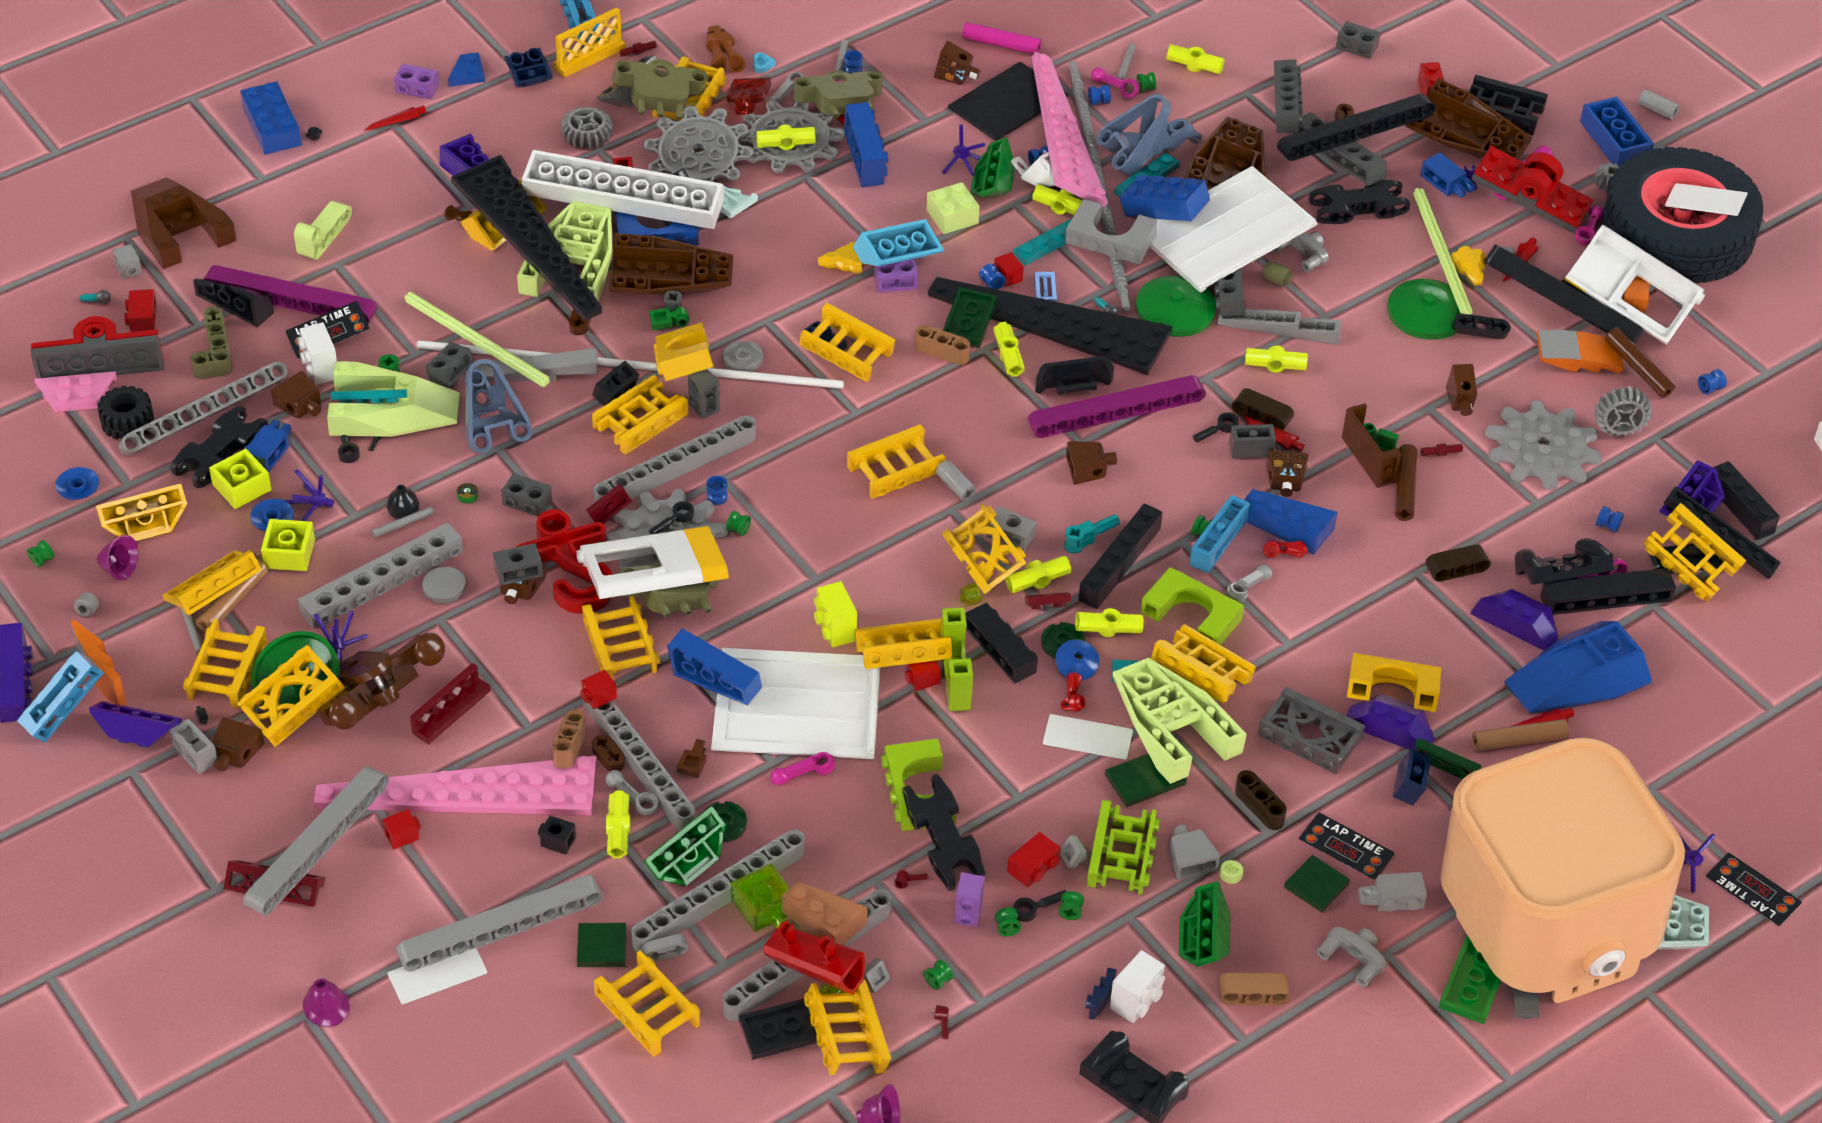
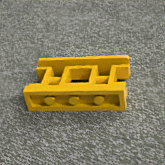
M652 375L618 398L613 399L604 407L596 410L592 414V426L600 432L608 427L616 433L614 434V443L620 445V451L627 455L687 416L688 400L684 396L680 397L677 394L668 399L662 394L663 383L661 381L658 382V377ZM650 396L652 400L648 401L646 398ZM661 405L663 408L659 410L657 406ZM641 407L647 414L639 419L630 414ZM619 417L621 420L616 421L615 418ZM629 425L632 428L628 430L625 427Z
M1680 503L1666 519L1673 526L1662 538L1653 531L1646 538L1643 545L1651 556H1656L1661 561L1664 568H1668L1669 571L1672 570L1681 583L1689 585L1698 598L1705 599L1708 602L1720 589L1712 581L1723 570L1732 577L1746 560ZM1681 525L1691 533L1685 540L1675 533ZM1668 539L1678 546L1672 554L1662 547ZM1690 541L1706 555L1696 566L1692 565L1679 553ZM1714 554L1724 562L1718 569L1708 562ZM1700 568H1703L1710 575L1705 583L1695 576V573Z
M1186 624L1181 626L1180 631L1177 630L1172 641L1175 643L1174 645L1161 639L1155 643L1151 656L1153 661L1206 691L1212 698L1222 704L1228 700L1229 694L1232 695L1237 684L1234 681L1237 680L1243 685H1248L1251 683L1256 668L1255 665ZM1200 658L1201 660L1205 661L1206 663L1210 664L1211 666L1209 667V666H1207L1206 664L1202 663L1201 661H1199V660H1197V659Z

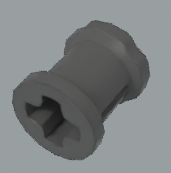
M674 290L667 291L664 296L666 303L664 308H669V311L673 312L676 307H682L680 304L682 299L681 293Z

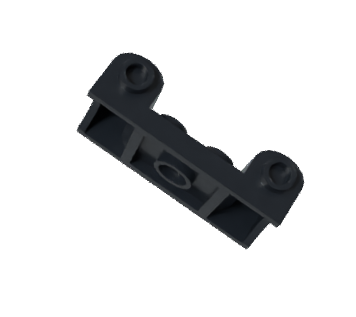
M1583 538L1576 542L1575 554H1564L1562 558L1546 557L1542 559L1533 550L1522 549L1515 554L1516 575L1526 573L1531 584L1535 585L1613 571V554L1598 541Z
M1110 1031L1081 1062L1079 1074L1147 1122L1162 1123L1171 1109L1187 1097L1189 1084L1186 1076L1179 1071H1170L1165 1076L1129 1051V1040L1123 1032Z

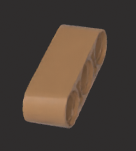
M920 325L915 329L914 345L916 350L958 365H964L969 362L970 342L966 338L928 325Z
M568 711L552 743L553 764L559 769H566L574 764L584 741L586 722L583 711Z
M1226 973L1219 978L1221 1002L1226 1005H1284L1290 1001L1289 982L1285 974Z

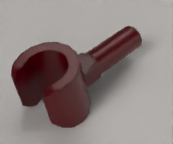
M900 870L895 879V886L903 889L908 886V881L928 879L927 874L912 875L908 874L905 870Z
M936 1005L934 1019L942 1020L943 1039H948L949 1009L946 1006Z

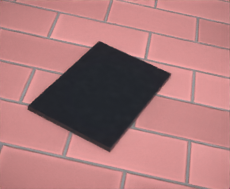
M1018 62L949 104L948 108L994 141H997L1041 114L1034 70L1022 62Z

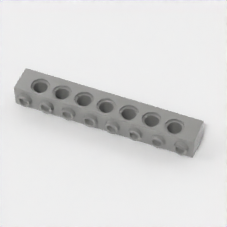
M447 522L299 598L300 614L313 629L319 627L314 614H318L325 625L329 621L346 614L358 606L364 605L366 602L383 595L385 592L402 585L431 568L437 567L441 563L458 556L463 552L462 537Z

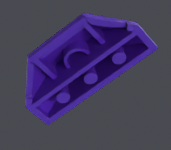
M1698 460L1677 486L1712 513L1715 512L1725 497L1718 478L1717 469ZM1664 504L1659 513L1668 517L1674 510Z
M1514 589L1481 598L1470 613L1543 651L1553 645L1559 637L1551 608Z
M1382 693L1370 697L1369 701L1363 700L1352 705L1346 714L1347 717L1365 725L1364 733L1409 750H1416L1415 744L1418 738L1432 744L1435 739L1423 710L1413 709L1414 705Z
M103 701L89 707V712L109 738L118 739L120 743H137L140 747L152 746V744L165 737L170 732V729L182 723V718Z

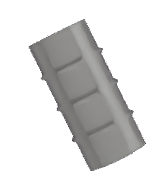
M1647 89L1641 93L1638 100L1639 105L1670 120H1673L1680 106L1672 102V100H1668Z
M949 460L943 461L938 465L936 474L962 501H967L973 497L976 492L975 486Z

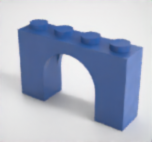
M615 211L617 234L657 236L695 246L699 245L698 226L673 222L664 228L651 229L641 225L637 221L636 215Z

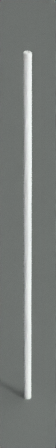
M418 340L417 348L441 351L449 343ZM462 345L469 347L471 354L490 355L477 346ZM505 349L518 358L553 354ZM597 357V366L617 367L626 361L634 369L658 371L657 363ZM708 368L715 377L839 389L844 387V381Z

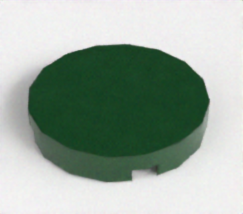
M1060 622V624L1055 625L1054 623L1044 629L1041 636V645L1047 655L1055 658L1058 648L1063 643L1075 639L1085 641L1082 631H1076L1074 624Z
M725 801V803L719 804V802H716L706 807L705 810L712 806L726 824L725 831L723 832V842L734 841L743 835L747 827L745 810L738 804Z

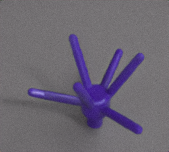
M962 124L959 125V145L955 146L953 150L955 157L942 171L943 174L960 158L963 159L972 176L975 175L967 158L969 156L980 160L981 156L970 153V150L984 147L986 144L981 143L969 147L963 145Z
M296 469L295 473L305 483L303 487L311 496L292 495L293 499L284 501L289 504H311V508L301 520L307 521L316 507L324 505L332 508L334 500L325 497V493H322V475H319L317 491L305 476Z
M350 611L340 637L338 619L334 620V626L331 627V637L318 614H314L319 627L336 651L339 662L342 661V651L345 650V646L368 637L367 634L344 641L354 611Z
M1711 834L1697 850H1691L1681 837L1684 849L1686 850L1683 865L1691 866L1692 893L1696 891V866H1701L1703 862L1701 852L1715 838V834Z

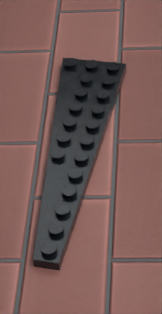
M502 155L451 177V183L584 321L602 314L601 305L587 287L585 281L578 275L576 267L570 263L568 255L562 251L560 243L541 214L536 210L533 202H530L527 198V193L524 189L522 190L519 181L512 175L511 169Z
M936 277L928 290L929 297L949 304H953L959 287L996 295L998 300L991 319L1006 322L1012 327L1095 357L1105 356L1112 363L1145 375L1149 374L1173 329V326L1140 320Z

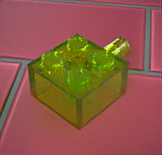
M772 863L730 883L731 901L754 932L771 924L777 929L782 922L787 921L785 918L787 916L782 913V895L790 888Z

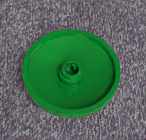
M1164 276L1149 281L1140 289L1136 299V312L1140 320L1173 326L1170 336L1186 337L1200 333L1211 325L1216 314V300L1207 287L1206 290L1200 293L1182 276Z
M1413 279L1403 282L1393 289L1387 305L1388 316L1392 323L1408 335L1420 339L1437 340L1448 338L1457 333L1452 328V322L1456 315L1461 313L1449 284L1433 279Z
M295 631L284 634L270 642L258 655L251 673L252 689L256 688L263 679L268 678L281 664L287 662L299 649L306 645L314 651L338 678L340 665L337 653L325 638L316 633ZM312 662L307 665L310 669L308 676H311L315 668ZM320 670L317 679L324 681L328 676ZM303 685L284 686L279 697L278 706L286 703L296 705L300 701L299 694ZM307 689L305 696L308 695L311 691H308ZM285 709L282 711L285 714L289 709Z

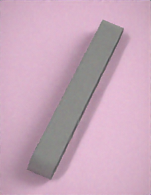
M278 361L273 362L126 434L119 442V451L125 456L134 455L280 383L287 375L286 365ZM272 369H277L280 372V377L274 376ZM254 378L261 379L262 386L255 384ZM237 386L244 389L243 395L237 393ZM218 395L226 398L225 404L218 401ZM199 405H206L208 412H202ZM181 413L188 414L190 421H184L181 418ZM162 423H169L172 429L170 431L165 430ZM144 431L151 432L153 435V439H146L144 437ZM125 441H132L135 446L134 449L127 448Z
M742 416L594 486V503L618 484L625 489L630 499H633L643 492L650 491L754 442L756 439L755 418L752 416Z
M612 700L596 709H593L588 702L585 703L583 701L584 708L602 732L609 736L623 752L625 762L645 789L657 796L658 806L673 826L679 830L695 818L694 806Z
M365 766L246 892L243 900L244 906L264 916L270 914L385 790L389 781L388 775Z
M790 830L635 924L631 930L634 951L638 952L641 950L642 952V946L649 941L681 933L801 859L805 854V835L799 830Z
M585 875L407 939L398 944L396 951L404 969L412 972L592 907L601 902L603 894L594 876Z
M877 889L857 902L868 907L867 925L844 944L845 946L854 942L891 915L892 896L890 892L884 889ZM774 960L770 961L724 993L722 997L724 1017L730 1021L739 1020V1015L752 1012L804 975Z

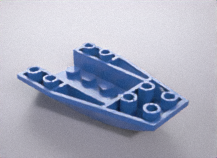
M1598 621L1563 636L1507 678L1504 684L1528 713L1532 714L1557 708L1616 699L1651 684L1652 678L1643 650L1618 621Z

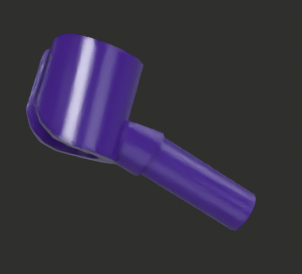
M1472 165V169H1467L1464 166V171L1467 173L1466 177L1474 184V190L1478 188L1477 184L1472 180L1476 167Z

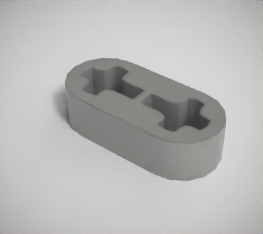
M675 934L645 943L642 946V952L646 957L650 956L654 962H659L681 956L688 951L689 947L684 935Z

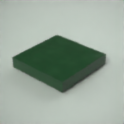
M1311 855L1285 882L1284 888L1320 912H1323L1349 885L1350 879L1314 855Z
M578 923L577 967H625L626 923Z

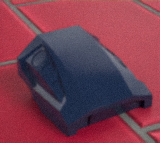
M530 48L525 53L513 52L509 57L508 55L504 56V61L509 68L516 88L542 83L553 78L541 48Z

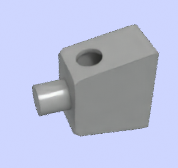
M1186 825L1177 826L1174 829L1175 836L1171 837L1169 847L1176 880L1217 871L1220 855L1202 830L1189 832Z

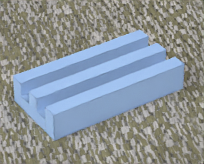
M1035 272L1036 298L1057 302L1055 272ZM1039 277H1042L1044 297H1041ZM1047 277H1050L1052 296L1048 297Z

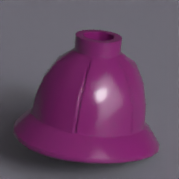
M121 535L115 538L97 555V563L116 580H126L133 574L138 563L139 551L136 541L129 535Z
M323 978L317 979L303 1000V1011L306 1017L319 1026L331 1027L338 1025L344 1021L349 1013L350 1003L347 995L334 983Z
M886 1085L879 1094L868 1098L863 1103L862 1109L856 1112L858 1123H900L899 1099L893 1085Z

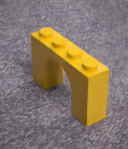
M702 322L655 336L656 343L653 346L656 366L659 375H664L665 381L713 367L708 349L709 343Z
M1353 653L1347 698L1369 701L1373 685L1378 683H1394L1412 691L1414 694L1413 709L1436 712L1440 693L1441 667Z

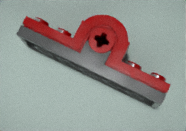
M1490 146L1472 177V180L1574 234L1594 199L1561 183L1560 180L1564 174L1561 163L1554 156L1544 152L1530 154L1525 163L1503 151Z
M92 316L78 322L73 328V339L31 343V356L37 378L116 371V375L164 370L158 329L117 334L115 323L102 316Z

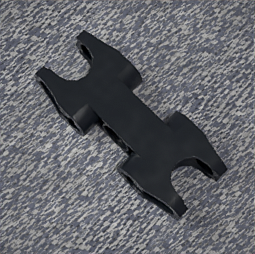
M1382 179L1369 186L1365 185L1364 188L1344 190L1341 185H1328L1315 189L1309 194L1310 204L1313 206H1323L1317 210L1316 215L1317 222L1323 224H1344L1352 221L1355 215L1372 213L1378 219L1393 218L1408 212L1411 204L1406 198L1396 197L1402 193L1403 187L1402 183L1397 180ZM1397 186L1395 190L1389 191L1391 187ZM1317 195L1324 196V198L1314 199ZM1405 204V206L1400 209L1395 208V206ZM1325 213H1330L1327 217H1321Z
M243 406L233 408L214 422L212 427L213 434L199 445L195 442H190L181 449L170 465L171 473L175 476H180L188 471H195L192 477L193 486L196 488L205 487L212 483L209 467L232 456L239 449L244 450L245 446L249 445L254 439L258 429L268 425V421L264 418H259L251 423H244L247 417L246 408Z
M935 774L931 779L934 791L932 797L926 799L918 797L909 785L902 788V794L912 826L915 830L926 827L935 846V849L927 852L935 874L948 891H952L956 886L953 869L957 866L968 867L974 875L985 876L980 850L974 837L970 834L961 838L951 816L958 814L959 808L952 791L941 777Z

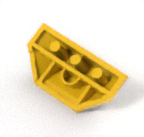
M180 483L97 505L96 509L102 528L117 537L129 535L137 542L172 532L187 506V501L182 484Z

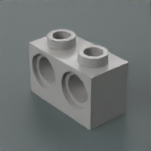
M190 719L170 729L174 749L198 774L214 766L213 763L217 759L214 744Z

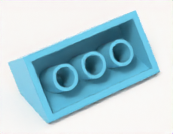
M926 219L862 232L853 246L862 263L874 266H883L944 251Z

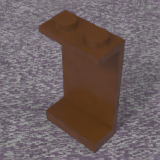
M1364 403L1352 406L1346 410L1342 439L1377 488L1396 483L1401 452L1398 448L1382 452L1363 426L1367 405Z

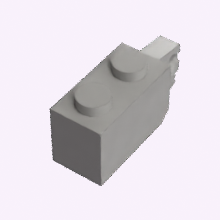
M1422 872L1380 874L1376 878L1375 885L1360 887L1358 890L1361 905H1376L1377 911L1388 912L1424 909L1427 896Z

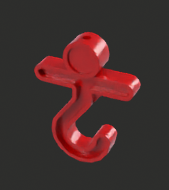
M553 509L541 513L536 521L537 539L521 543L516 547L536 543L542 562L552 560L561 569L593 584L587 566L583 567L582 563H578L577 550H580L581 545L606 542V526L601 522H594L571 529L570 517L565 512ZM598 563L603 575H612L611 570L605 563ZM558 579L553 583L554 600L561 608L571 613L583 614L582 606L591 604L592 610L595 612L604 608L611 600V597L599 599L594 584L587 589L581 590L574 588L565 579Z

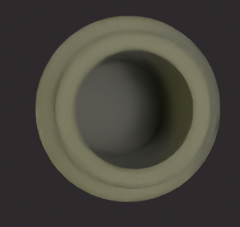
M1267 262L1264 266L1262 277H1265L1269 282L1284 287L1286 284L1289 285L1291 283L1293 273H1291V268L1276 262Z

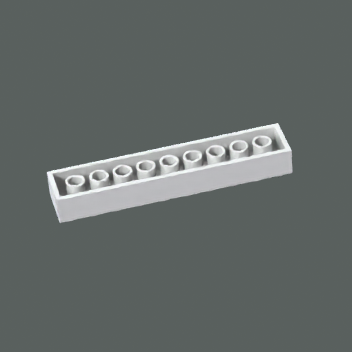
M537 150L532 151L521 180L523 189L528 196L566 203L576 201L611 208V211L709 229L715 228L724 201V190L721 183Z

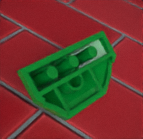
M1006 137L989 143L988 150L982 155L975 166V175L973 176L970 190L972 196L997 197L1011 191L1015 167L1011 163L1013 155Z
M711 806L659 845L643 862L657 880L685 887L720 859L723 832L725 831L726 824Z
M1218 881L1196 887L1195 895L1188 902L1180 916L1179 957L1196 967L1219 961L1230 954L1231 915Z

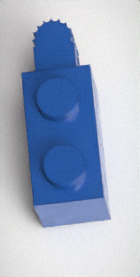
M1440 152L1423 161L1420 176L1446 196L1454 193L1462 198L1467 194L1466 191L1471 193L1475 189L1474 184L1466 177L1467 173Z
M275 419L269 425H264L260 431L256 432L254 439L244 448L253 455L268 473L289 447L288 435L291 431V425L284 424L279 430L280 421Z

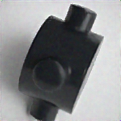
M311 127L308 129L306 137H309L311 140H318L322 130H319L317 127Z
M197 706V710H195L196 717L199 723L206 724L208 720L207 712L204 707Z

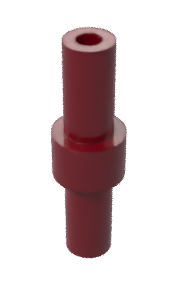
M656 41L643 44L639 42L633 44L632 47L620 49V56L642 54L646 50L657 48Z
M1442 443L1434 447L1421 448L1420 452L1421 456H1447L1448 453L1463 452V445H1446V443Z

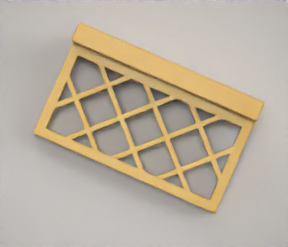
M616 7L555 36L557 61L553 62L554 69L565 78L618 53L620 49L626 48V43L622 40L620 9ZM614 16V19L611 22V24H608L610 18ZM600 23V25L598 26V28L596 29V31H595V32L592 31V29L594 28V26H595L596 24ZM607 26V30L603 35H601L600 33L602 32L604 27ZM585 30L580 39L576 38L581 31ZM590 33L593 34L588 43L585 42ZM569 38L566 44L562 46V40ZM574 41H577V43H576V45L574 46V48H573L572 50L569 49V48L571 47V45L573 44V42H574ZM583 44L586 45L583 49L579 50ZM567 51L570 52L568 56L564 57Z
M234 550L162 596L165 601L181 607L185 615L189 616L262 569L252 551L248 550L242 553Z

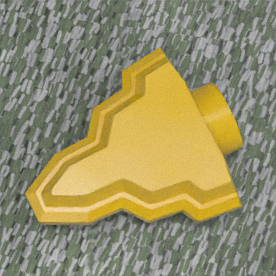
M850 242L836 249V251L828 252L818 257V265L823 268H839L842 271H851L854 274H860L862 272V265L866 264L862 263L853 248L855 242Z
M1463 246L1456 252H1453L1450 256L1457 271L1461 275L1466 276L1467 280L1474 286L1482 285L1483 270L1485 269V252L1482 249H1472L1470 246Z

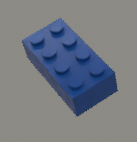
M277 81L240 90L243 110L264 155L302 145L299 126Z
M1618 97L1584 104L1580 123L1612 164L1617 163V166H1620L1627 159H1631L1632 156L1638 153L1641 154V152L1647 150L1652 151L1654 147L1653 141Z
M868 102L845 105L844 131L861 187L883 185L885 176H887L886 163H888L887 151L883 150V138L879 137L878 123L874 122V110H870Z
M1139 175L1121 194L1120 200L1125 216L1128 217L1142 215L1153 219L1191 222L1210 201L1205 180Z

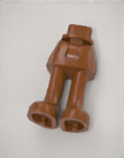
M720 25L708 27L706 47L714 54L710 67L724 68L725 73L727 70V58L723 53L726 52L731 71L739 73L744 70L745 60L733 48L735 44L734 37Z

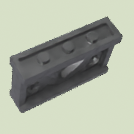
M1285 687L1281 692V696L1264 719L1260 721L1258 736L1327 771L1337 774L1356 745H1359L1365 725ZM1282 709H1285V710L1288 711L1287 715H1283V714H1279V713H1280V711H1281ZM1277 720L1286 721V722H1280V723H1278L1277 725H1275V724L1272 723V722L1277 721ZM1316 724L1320 726L1323 738L1304 739L1297 725ZM1344 739L1348 740L1345 747L1340 743ZM1332 745L1338 748L1340 752L1338 755L1333 753Z

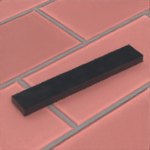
M1674 487L1664 501L1665 505L1672 510L1680 503L1684 505L1742 556L1748 565L1766 578H1771L1781 563L1779 560L1678 487Z

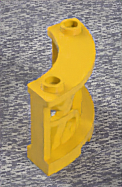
M982 503L979 505L981 510L952 531L947 528L941 534L959 560L968 563V566L965 568L983 593L986 594L995 585L1021 566H1024L1026 561L1023 558L1027 555L1020 546L1015 548L994 519L997 514L991 506L985 507ZM991 522H992V524L994 525L995 528H993V527H988V526H989V525L991 524ZM987 534L993 536L990 556L981 551L968 554L975 544V535ZM1001 536L1008 545H1001ZM1009 553L1014 556L1016 563L1005 570L997 563L1000 560L1002 563L1008 564L1009 561L1005 559V555ZM979 558L987 560V563L982 560L981 564H976ZM995 568L1001 572V574L987 583L993 575Z

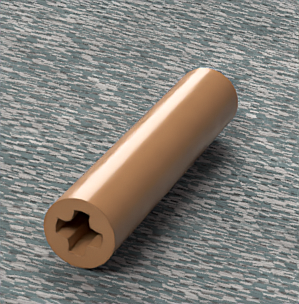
M257 560L262 569L261 571L216 598L196 619V625L201 631L205 633L207 627L211 626L213 619H218L220 624L268 573L264 563Z
M1561 719L1474 731L1472 733V743L1475 751L1478 752L1564 740L1569 738V727L1567 721Z

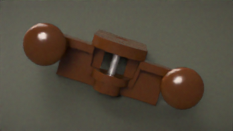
M435 633L418 635L392 655H389L387 652L358 651L340 664L338 676L342 684H349L350 686L317 709L324 724L334 725L338 729L347 730L354 727L360 719L378 706L384 707L396 701L400 696L398 691L419 676L413 665L420 662L425 666H434L442 660L445 654V645L442 638ZM378 675H381V677L383 678V683ZM374 678L378 686L370 692L365 682Z

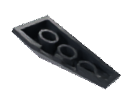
M197 278L193 280L196 296L255 327H259L273 315L271 299L257 291Z

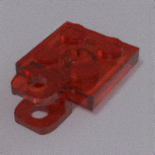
M771 77L733 80L726 98L727 103L734 102L736 104V115H749L754 112L755 103L764 101L771 87Z

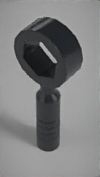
M1230 412L1222 413L1218 417L1217 425L1193 435L1194 441L1199 442L1215 434L1218 430L1230 433L1231 426H1238V417ZM1228 420V421L1232 422V424H1229V425H1228V424L1223 423V422Z
M341 435L340 439L343 444L338 449L340 461L343 463L357 461L360 457L358 446L354 443H349V436ZM347 451L355 452L351 455L343 454Z
M687 501L677 502L673 506V516L667 517L649 530L650 535L661 533L671 526L675 520L682 523L691 521L694 517L693 505ZM682 509L689 511L685 514L678 513Z
M1063 890L1044 897L1036 903L1030 898H1019L1013 907L1018 912L1017 920L1021 922L1033 920L1036 916L1037 908L1047 907L1060 902L1062 894L1067 891ZM1027 906L1032 911L1022 913L1018 908Z

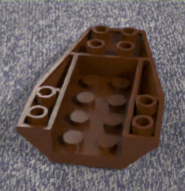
M1439 78L1435 81L1428 94V99L1436 106L1434 114L1405 126L1438 143L1482 159L1490 146H1493L1519 160L1532 141L1531 136L1473 94Z
M1227 116L1193 154L1184 179L1195 178L1197 180H1205L1207 190H1210L1252 166L1265 176L1263 130Z
M615 233L609 292L665 295L667 291L674 290L679 291L681 295L725 288L732 285L733 255L657 236Z

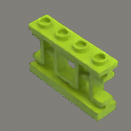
M1102 800L1088 871L1087 887L1096 888L1097 883H1101V886L1105 887L1107 878L1130 881L1129 891L1138 889V894L1142 895L1143 888L1149 886L1150 873H1146L1147 868L1152 869L1154 855H1150V850L1155 851L1157 837L1153 836V832H1158L1160 819L1156 818L1157 810L1152 809L1150 814L1147 813V810L1143 809L1141 818L1119 815L1120 805L1111 807V801ZM1109 817H1113L1112 826L1122 827L1123 830L1111 828L1110 836H1106ZM1149 823L1147 841L1142 842L1143 833L1132 832V829L1144 831L1145 824ZM1114 841L1135 844V855L1112 851ZM1102 853H1106L1105 862L1114 863L1116 867L1104 865L1103 873H1099ZM1139 859L1143 860L1140 879H1136L1137 870L1127 869L1125 867H1138Z

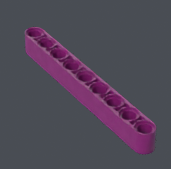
M218 265L211 266L203 279L257 291L262 295L268 296L274 306L319 316L357 301L367 324H369L377 310L376 303L368 298Z
M1190 375L1037 410L1028 416V422L1035 436L1044 438L1199 402L1205 397L1206 391L1199 378L1195 375Z

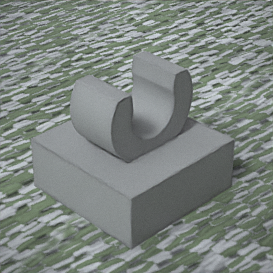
M1070 835L1060 848V855L1068 868L1076 869L1080 862H1085L1090 856V853L1085 850L1084 844L1074 835Z
M875 958L870 964L866 965L863 979L866 980L869 992L875 993L891 979L882 959Z

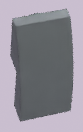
M1513 988L1515 1018H1539L1538 993L1525 992Z

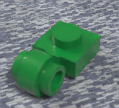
M678 307L673 312H670L669 308L649 311L653 331L672 328V322L678 327H684L689 322L688 311L683 307Z
M1365 423L1363 425L1382 451L1397 448L1398 434L1381 428L1377 432L1372 423Z

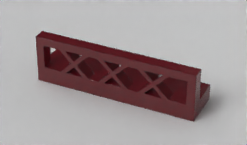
M471 663L410 716L412 734L429 745L491 691L490 685L479 678L477 665Z
M241 860L228 861L223 889L246 893L253 886L252 881L261 877L270 866ZM233 872L241 873L246 882L240 886L231 885ZM306 874L299 881L298 886L294 887L282 901L315 907L319 887H324L325 877ZM302 886L312 887L310 900L302 899L297 890Z

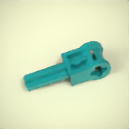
M1111 515L1094 524L1088 520L1079 525L1069 526L1065 531L1067 538L1064 543L1065 550L1071 554L1080 553L1084 547L1095 543V536L1120 525L1119 517Z

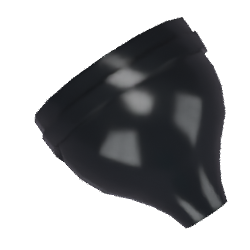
M398 485L388 496L387 510L393 518L400 519L418 512L419 501L411 489L406 488L404 485Z

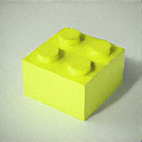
M247 449L209 467L212 485L234 509L272 491L269 473Z
M269 519L261 548L262 561L267 569L308 570L315 542L313 522Z
M842 581L818 587L816 597L814 598L816 607L814 618L816 624H820L822 627L823 638L829 641L832 648L855 642L857 611Z

